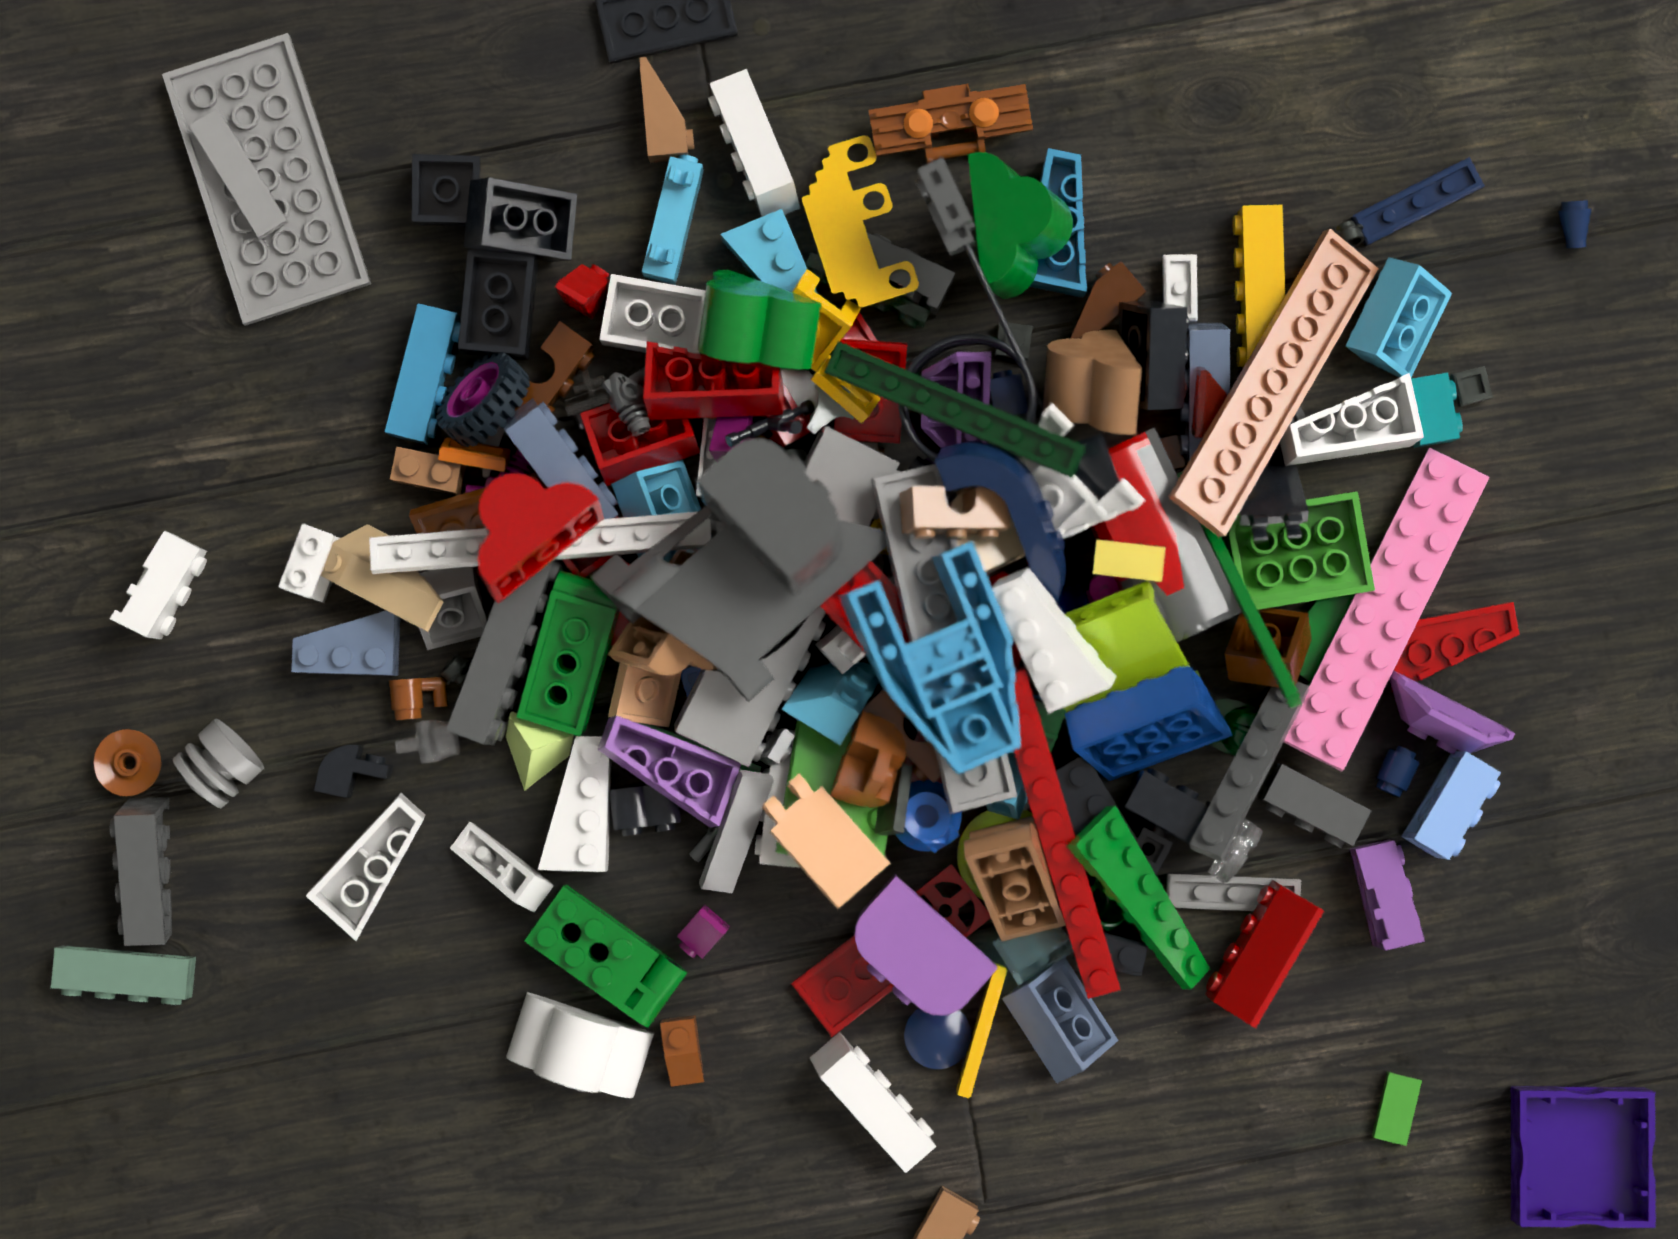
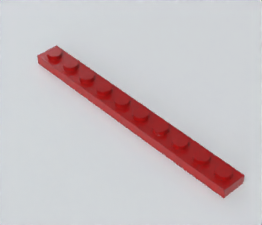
M1025 667L1015 670L1016 681H1014L1015 700L1018 703L1021 747L1013 751L1087 998L1090 999L1121 990L1086 870L1067 846L1075 838V833Z

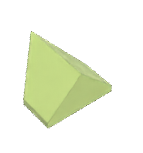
M511 711L506 739L525 791L570 756L574 735L517 718V713Z

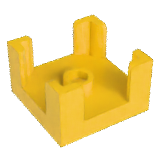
M807 269L795 285L792 293L821 303L811 369L816 372L822 362L833 351L837 342H840L851 328L861 308L851 300H847L842 309L839 310L814 292L820 281L819 277Z

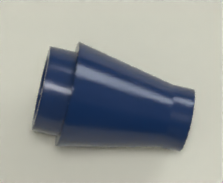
M1588 200L1561 202V211H1558L1566 241V249L1586 247L1592 208L1588 209Z

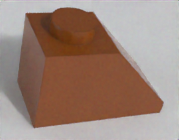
M696 1016L663 1019L660 1022L671 1087L704 1082Z

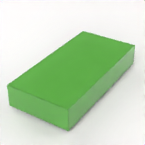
M1387 1071L1372 1133L1373 1138L1407 1146L1422 1080Z

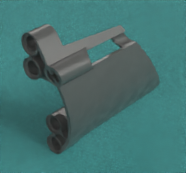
M707 505L632 564L627 565L615 554L590 577L632 624L641 616H644L714 664L749 702L774 680L773 675L761 662L760 658L887 547L883 530L839 520L842 545L837 559L795 598L727 526L685 563L676 565L664 561L663 557L705 520L710 519L722 522Z

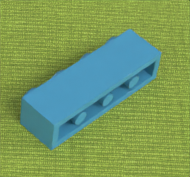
M417 304L385 428V433L389 436L428 445L430 438H435L439 426L437 424L438 421L435 419L437 408L442 406L440 402L447 395V387H443L446 374L451 375L454 368L455 355H452L454 342L459 343L461 318L457 313Z

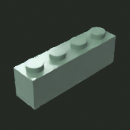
M63 945L55 947L51 988L61 989V995L82 996V991L95 992V998L115 999V994L128 995V1001L148 1002L149 997H159L162 1004L181 1005L182 1000L191 998L193 994L196 957Z

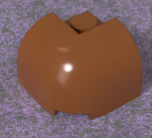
M862 711L851 731V740L845 754L841 757L830 796L861 807H879L889 802L897 772L906 759V743L902 733L894 724L882 717Z

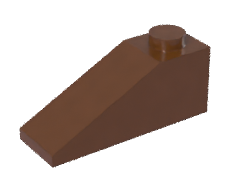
M1122 261L1115 266L1108 263L1095 274L1098 280L1091 289L1070 338H1082V335L1087 332L1103 330L1119 317V302L1138 301L1144 296L1146 290Z

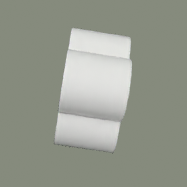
M527 992L506 1058L521 1066L533 1069L534 1073L545 1079L567 1087L587 1092L601 1091L619 1097L633 1098L654 1032Z

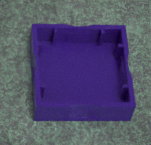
M1511 1086V1221L1520 1227H1571L1580 1224H1595L1607 1228H1656L1655 1177L1652 1168V1152L1655 1142V1091L1645 1087Z

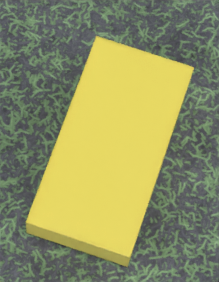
M1097 540L1093 574L1161 582L1166 547Z

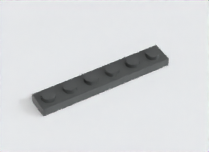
M1297 681L1296 688L1303 704L1309 691V686ZM1278 687L1270 688L1190 842L1192 850L1220 862L1223 861L1302 706L1301 704L1293 709L1288 707Z

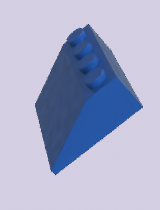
M1190 666L1173 668L1164 676L1156 679L1142 680L1135 687L1124 691L1110 692L1101 700L1093 703L1079 704L1074 710L1065 713L1073 750L1108 781L1232 736L1229 726L1202 679Z

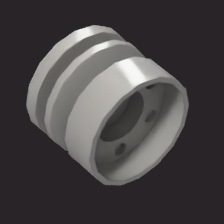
M216 718L198 734L205 749L203 750L192 743H188L185 746L188 755L179 752L173 758V762L186 783L198 795L221 809L229 802L226 794L234 797L239 793L232 778L234 777L248 784L264 769V766L248 744L229 726Z

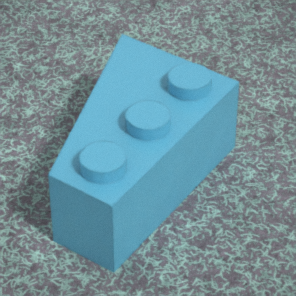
M782 209L720 234L722 242L733 252L756 280L792 292L801 276L807 270Z

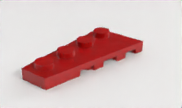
M1514 602L1419 619L1394 671L1414 681L1423 680L1442 669L1458 664L1468 657L1484 652L1520 635Z

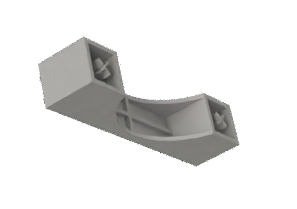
M823 426L820 429L803 463L807 468L805 474L813 482L816 479L820 480L829 490L831 495L828 498L833 502L837 510L838 519L864 526H869L872 519L878 520L880 517L871 479L900 472L896 470L899 462L827 426ZM819 606L779 642V645L771 648L760 658L761 662L773 675L774 680L749 702L718 669L712 671L701 669L674 724L675 731L747 767L750 766L752 760L758 762L766 746L762 739L767 730L773 732L781 716L777 709L782 700L787 702L796 686L792 679L797 669L800 671L804 670L811 655L807 649L812 639L815 641L819 640L826 623L822 621L825 611Z

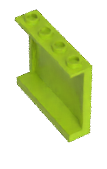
M1149 580L1064 614L1071 619L1076 626L1075 629L1087 644L1090 643L1098 653V657L1103 664L1110 668L1116 676L1111 688L1063 707L1066 713L1074 710L1079 704L1093 703L1101 700L1110 692L1124 691L1135 687L1142 680L1156 679L1164 676L1173 668L1189 666L1155 604L1154 589Z

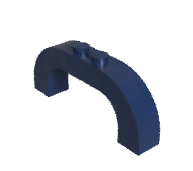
M966 442L942 447L935 459V463L946 492L966 486H982L996 492L1005 501L1030 569L1054 598L1057 605L1066 576V564L1063 554L1064 540L1059 530L1055 531L1052 522V506L1049 500H1044L1041 489L1032 472L1013 454L990 444Z

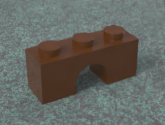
M560 321L540 347L546 355L554 360L555 371L553 376L544 383L536 384L530 382L529 387L526 388L528 390L526 397L521 398L524 401L521 406L532 398L538 405L544 401L553 415L556 411L553 405L560 396L565 398L575 385V382L572 380L579 370L584 372L595 357L592 354L595 349L593 345Z
M884 688L862 711L882 717L894 724L903 735L906 743V756L914 763L912 765V772L923 783L927 779L934 783L941 774L933 745L928 740L916 742L907 737L903 730V720L906 714Z

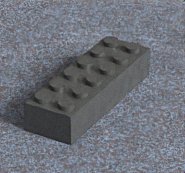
M562 559L550 562L499 604L496 601L494 602L446 728L447 731L484 745L495 746L497 740L502 741L508 727V723L504 722L509 709L513 710L519 699L520 691H517L516 688L520 678L525 679L530 670L532 660H529L528 657L532 646L536 648L541 630L540 625L546 612L551 590L554 587L559 571H567V567L564 566Z

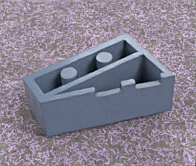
M386 610L293 638L292 672L398 676L400 617Z

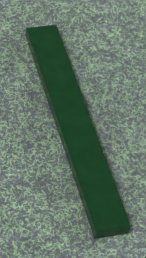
M839 341L824 372L1072 479L1086 449V446Z

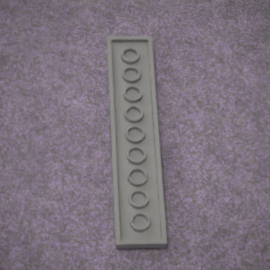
M936 464L871 479L909 643L958 622L932 559L933 556L957 547V540L946 539V534H935V537L931 539H915L914 534H902L899 493L912 486L944 487ZM945 492V500H946V503H947V505H948V507H949L948 500H947V496H946V492ZM935 749L950 813L1017 797L1007 753L961 774H957Z

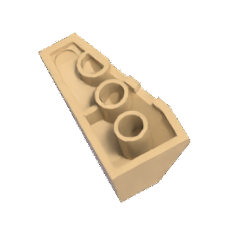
M367 524L332 543L320 576L427 632L429 631L444 601L425 577L421 576L417 571L373 574L371 571L370 538L389 536L388 534Z

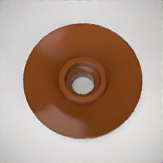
M125 729L111 733L102 740L94 755V771L98 781L105 789L120 796H134L145 792L155 783L161 770V755L157 745L149 736L137 730ZM130 756L136 761V765L132 769H128L125 765L126 759Z

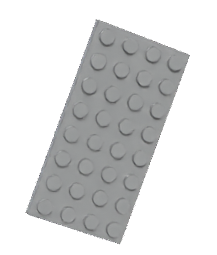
M288 33L163 73L162 76L243 324L246 326L371 285L290 35ZM216 108L220 110L288 220L287 224L262 239L257 237L189 127L190 124Z

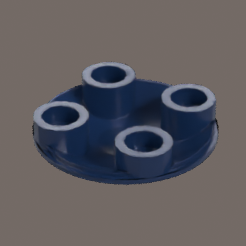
M918 1008L912 1013L906 1023L904 1039L909 1054L919 1064L931 1069H945L958 1063L967 1053L971 1042V1029L968 1020L960 1010L948 1015H933Z

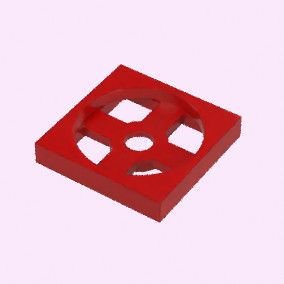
M952 864L916 891L919 896L924 894L938 913L941 905H950L952 913L944 918L965 937H968L991 919L988 910ZM940 882H951L960 885L962 889L951 898L943 897L934 885ZM971 900L974 903L975 909L972 924L966 927L958 917L959 908Z

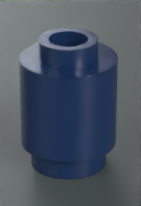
M1397 746L1396 751L1389 749L1376 776L1378 782L1375 787L1400 798L1403 791L1407 792L1420 764L1414 760L1416 753L1401 746Z

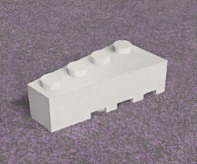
M747 69L709 83L713 96L708 97L709 104L714 116L721 115L724 124L719 125L725 143L732 142L735 152L731 153V157L737 172H744L746 181L742 183L749 201L755 200L761 217L780 209L783 210L784 215L800 209L794 181Z
M1410 373L1357 397L1350 398L1334 407L1327 408L1290 424L1280 440L1285 466L1411 447L1424 438Z
M575 737L538 870L608 871L609 790H611L612 759L597 750L602 737Z
M400 793L309 890L306 897L357 941L423 822L425 814Z
M840 1032L810 1057L819 1077L905 1173L936 1147L930 1137L934 1133L922 1117L916 1121L910 1114L913 1108L901 1094L895 1096L891 1092L889 1087L892 1084L879 1069L874 1072L867 1064L870 1062V1059L859 1046L853 1048Z

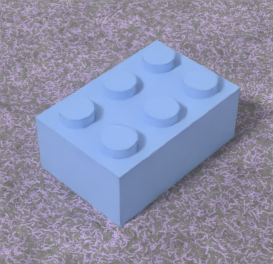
M1456 751L1455 754L1451 753L1401 837L1435 858L1449 860L1451 856L1456 857L1466 842L1463 836L1468 827L1473 828L1482 816L1483 811L1480 807L1486 797L1491 799L1500 785L1497 779L1501 772L1466 751Z

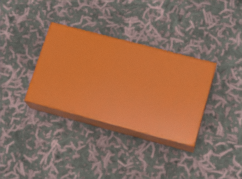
M445 438L439 449L438 460L504 472L510 461L511 450L480 443L473 447L471 445L464 447L452 438Z

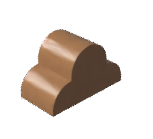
M1117 330L1090 331L1083 334L1082 338L1060 339L1052 341L1047 345L1043 413L1053 403L1071 423H1089L1092 427L1101 431L1136 435L1141 368Z
M699 549L677 550L669 563L681 565ZM641 616L633 624L631 622L628 623L608 653L617 662L665 676L677 674L688 665L703 670H717V667L644 616Z
M1033 816L969 833V839L964 841L965 858L1001 942L1066 926Z

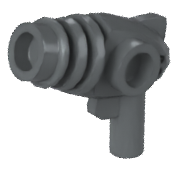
M645 367L628 378L622 373L615 372L602 384L609 394L611 408L616 413H620V420L623 421L627 426V430L631 431L633 436L642 435L651 429L650 419L647 417L646 407L642 399L644 388L641 384L645 380Z

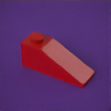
M581 264L559 280L555 288L564 303L593 319L608 294L610 280L607 278L609 273L594 264L590 268Z

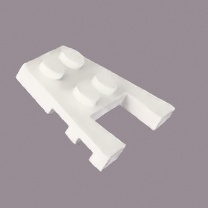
M1052 403L1044 411L1038 426L1063 436L1074 425ZM1023 457L1020 459L1037 480L1044 500H1049L1053 510L1052 522L1055 531L1059 530L1063 539L1086 530L1088 527L1099 522L1115 518L1123 512L1134 510L1145 501L1124 478L1098 500L1075 475L1072 479Z

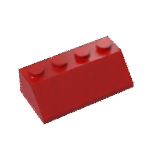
M1274 880L1261 889L1257 897L1258 905L1252 914H1248L1244 918L1240 926L1241 934L1235 943H1231L1223 956V965L1218 972H1214L1206 985L1207 992L1205 995L1210 1000L1254 1028L1259 1024L1324 912L1315 904Z

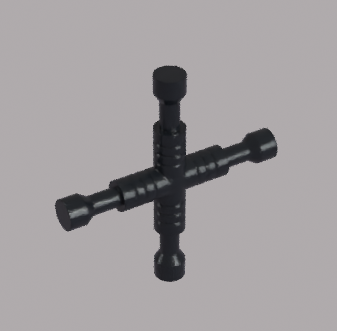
M811 400L802 402L797 408L784 410L783 415L753 416V424L746 426L745 430L738 433L732 432L725 436L726 443L729 447H733L743 439L748 437L754 438L771 430L799 434L802 430V424L796 421L795 417L813 413L815 411L814 404Z

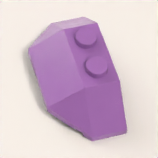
M956 352L923 370L922 377L989 405L991 352ZM921 414V429L941 448L966 442L988 444V442Z
M1394 670L1389 678L1400 717L1410 725L1407 731L1426 740L1428 735L1438 739L1436 745L1452 754H1455L1457 749L1470 754L1512 740L1515 735L1507 727Z

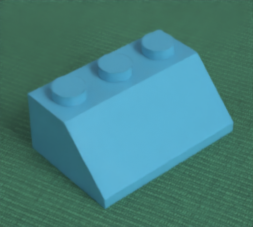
M1388 257L1364 305V309L1354 329L1351 331L1346 347L1362 360L1397 377L1408 373L1412 377L1452 292L1420 265Z
M683 460L637 471L611 484L624 518L699 512L701 510ZM671 550L663 557L664 561L669 563L677 550ZM637 553L638 558L641 557L644 553Z
M858 661L844 674L839 672L831 663L813 666L809 668L782 710L841 745L880 679L874 668L865 662Z

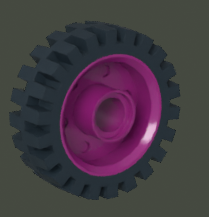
M504 352L488 354L484 356L482 361L480 359L475 361L473 368L468 367L464 370L465 375L463 377L458 376L455 380L456 385L449 387L447 390L449 395L443 397L442 402H440L442 406L438 407L437 410L439 414L436 416L437 424L461 446L469 447L471 445L473 447L478 442L483 443L487 441L488 435L493 437L497 433V428L499 426L503 428L507 424V418H513L517 413L514 409L521 407L524 402L521 398L526 397L528 393L526 388L530 385L528 381L530 379L529 375Z

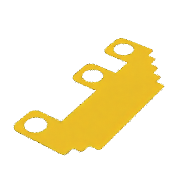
M863 135L829 146L830 156L822 160L823 170L815 173L817 182L809 185L810 194L803 196L801 199L831 292L833 294L843 292L847 300L855 298L859 307L863 308L915 291L919 286V282L912 263L903 261L881 269L878 268L863 220L891 211L893 205L887 187L882 183H877L853 191L847 172L872 165L876 161V154L871 139ZM860 143L868 148V156L864 161L853 162L848 158L847 151L853 144ZM872 191L880 192L884 196L883 206L878 210L867 209L863 204V199L867 193ZM898 269L906 270L911 276L909 285L902 289L892 287L889 282L891 273Z

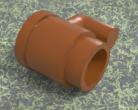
M442 677L389 680L391 708L394 710L395 720L422 718L421 708H424L422 691H433L434 707L447 706L445 679Z

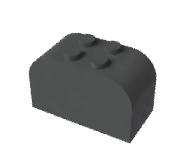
M751 439L743 441L733 447L696 480L701 498L711 511L795 598L828 569L840 553L842 537L837 510L833 502L828 498L831 495L829 490L820 480L816 479L813 482L805 474L807 468L797 456L792 455L789 457L779 446L767 440Z

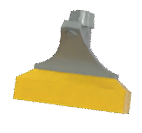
M831 355L822 362L810 379L816 384L814 387L819 397L816 411H813L810 415V422L806 427L812 434H816L824 425L837 417L856 418L862 423L881 399L871 392L824 373Z

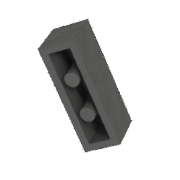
M1283 764L1276 765L1259 800L1267 803L1264 808L1265 810L1281 818L1284 813L1296 818L1294 825L1310 833L1313 832L1314 828L1325 833L1324 840L1341 849L1344 844L1354 846L1372 811Z

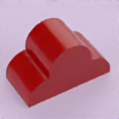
M523 474L500 476L485 488L479 503V513L488 537L480 547L478 566L493 599L498 604L604 520L599 499L591 490L581 484L572 482L559 483L545 490L535 479Z

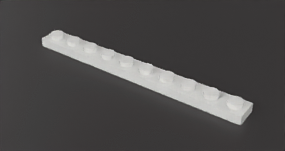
M697 512L604 519L554 560L646 553ZM710 519L705 520L672 550L702 548L712 539ZM486 529L372 537L370 538L371 571L373 574L478 566L479 550L488 534Z

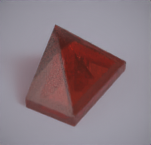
M1197 366L1191 424V434L1195 438H1202L1227 397L1226 392L1208 370Z

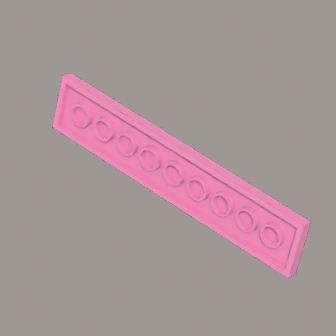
M1429 447L1370 563L1375 591L1354 595L1309 685L1307 696L1284 743L1341 772L1345 769L1490 478L1489 476Z

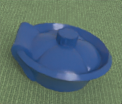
M921 780L912 782L910 784L904 832L895 835L903 844L914 850L936 853L939 849L960 836L958 830L962 818L961 811L949 812L942 783L937 781L932 783L931 780H926L924 783Z

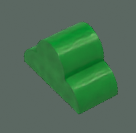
M986 152L968 154L979 265L993 293L1002 299L1013 298L1026 291L1034 281L1038 270V260L1055 255L1066 245L1073 229L1072 214L1067 204L1038 180L1031 177H1021L993 154Z
M730 270L713 272L712 280L706 283L697 350L706 356L726 361L760 362L787 369H811L821 303Z

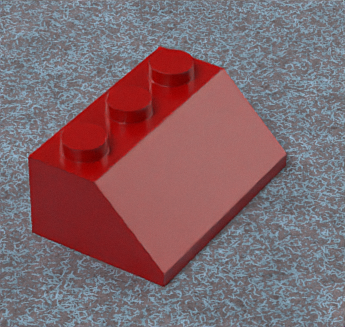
M610 403L580 413L606 486L634 472L673 463L700 453L688 418L650 420L651 429L639 436H633L631 431L627 430V426L623 421L620 420V413H616L611 408Z

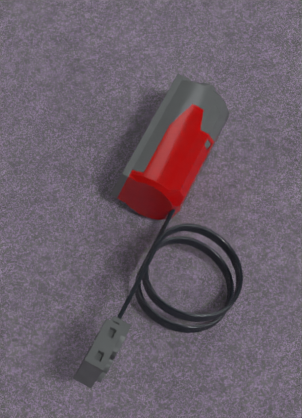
M942 157L918 169L921 178L916 180L917 186L926 204L933 202L927 207L951 257L966 250L1012 347L997 338L982 334L951 336L936 342L921 352L909 365L907 371L917 375L931 359L955 347L986 345L996 348L1010 356L1019 365L1026 377L1029 388V406L1025 421L1033 424L1037 402L1043 412L1044 400L971 248L976 243L970 231L976 228ZM898 404L900 418L909 438L922 453L935 461L938 455L928 450L918 438L911 424L908 408ZM1155 428L1109 448L1108 450L1119 480L1121 481L1124 478L1145 501L1134 510L1123 512L1115 518L1099 522L1090 526L1096 541L1106 540L1166 547L1162 581L1149 580L1154 589L1155 604L1176 642L1241 613L1239 604L1199 521L1168 498L1179 478ZM1113 576L1120 591L1147 581Z

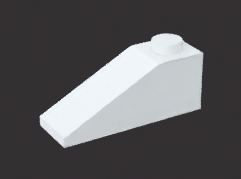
M472 822L467 824L450 847L451 850L514 903L532 912L536 911L554 886L534 868Z

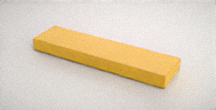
M997 963L995 965L998 969L989 977L970 1046L956 1089L957 1095L966 1098L971 1097L1007 973L1006 967Z

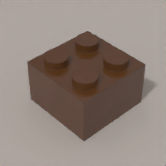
M1275 608L1258 610L1296 686L1312 640L1308 613ZM1242 612L1239 613L1225 651L1229 680L1278 687Z

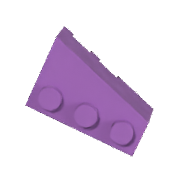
M1384 840L1350 848L1372 945L1383 950H1389L1424 942L1419 917L1412 900V887L1409 879L1405 876L1402 866L1405 865V858L1401 846H1396L1395 840Z

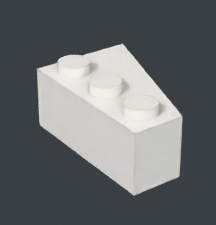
M164 531L143 564L145 570L137 585L131 584L126 593L131 597L122 613L115 610L110 619L148 638L161 640L163 635L168 636L176 623V618L173 616L178 606H183L191 594L189 585L194 575L198 577L206 565L207 559L204 556L207 551L172 533Z

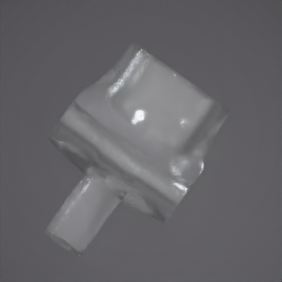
M428 720L415 723L416 737L396 741V751L398 754L418 751L422 764L440 762L450 756L459 755L458 735L446 730L449 721Z

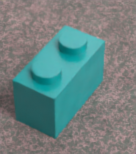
M1448 373L1411 379L1424 438L1414 444V448L1453 442L1459 439V433L1463 431V424L1460 413H1455L1453 400L1457 398L1455 382L1449 380Z

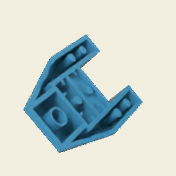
M973 541L932 557L958 622L906 645L879 581L869 583L839 596L850 625L886 692L957 774H961L1021 747L1018 703L1015 700L1014 681H1016L1015 667H1013L1011 650L1013 640Z

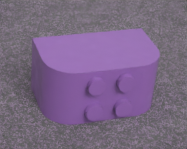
M895 873L862 909L856 920V944L863 958L869 962L867 970L880 982H883L885 979L889 980L894 985L892 988L893 993L907 1006L912 1001L921 1010L929 1014L948 1015L960 1010L998 969L990 958Z

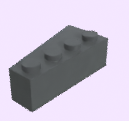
M169 797L129 798L117 811L114 818L110 820V835L112 838H116V850L113 852L112 863L113 869L118 870L119 883H116L115 898L117 903H121L122 915L118 917L119 935L124 936V946L165 945L172 935L171 890L164 889V884H168L171 873L170 860L168 857H164L167 839H170V826L163 825V811L169 809Z

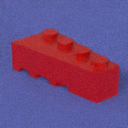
M647 341L643 399L650 420L783 415L784 383L780 367L760 362L726 361L703 354L688 352L687 348L674 346L673 349L659 347L658 343Z

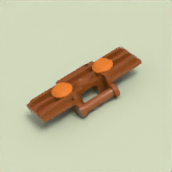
M962 84L922 91V100H918V102L868 110L876 157L924 149L927 164L942 157L943 159L976 152H986L984 143L986 138L1033 131L1025 84L980 92H970L969 85ZM964 129V132H974L976 141L932 148L931 139L939 137V133Z

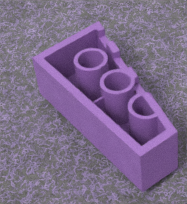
M617 715L608 719L597 749L708 827L720 826L741 763Z

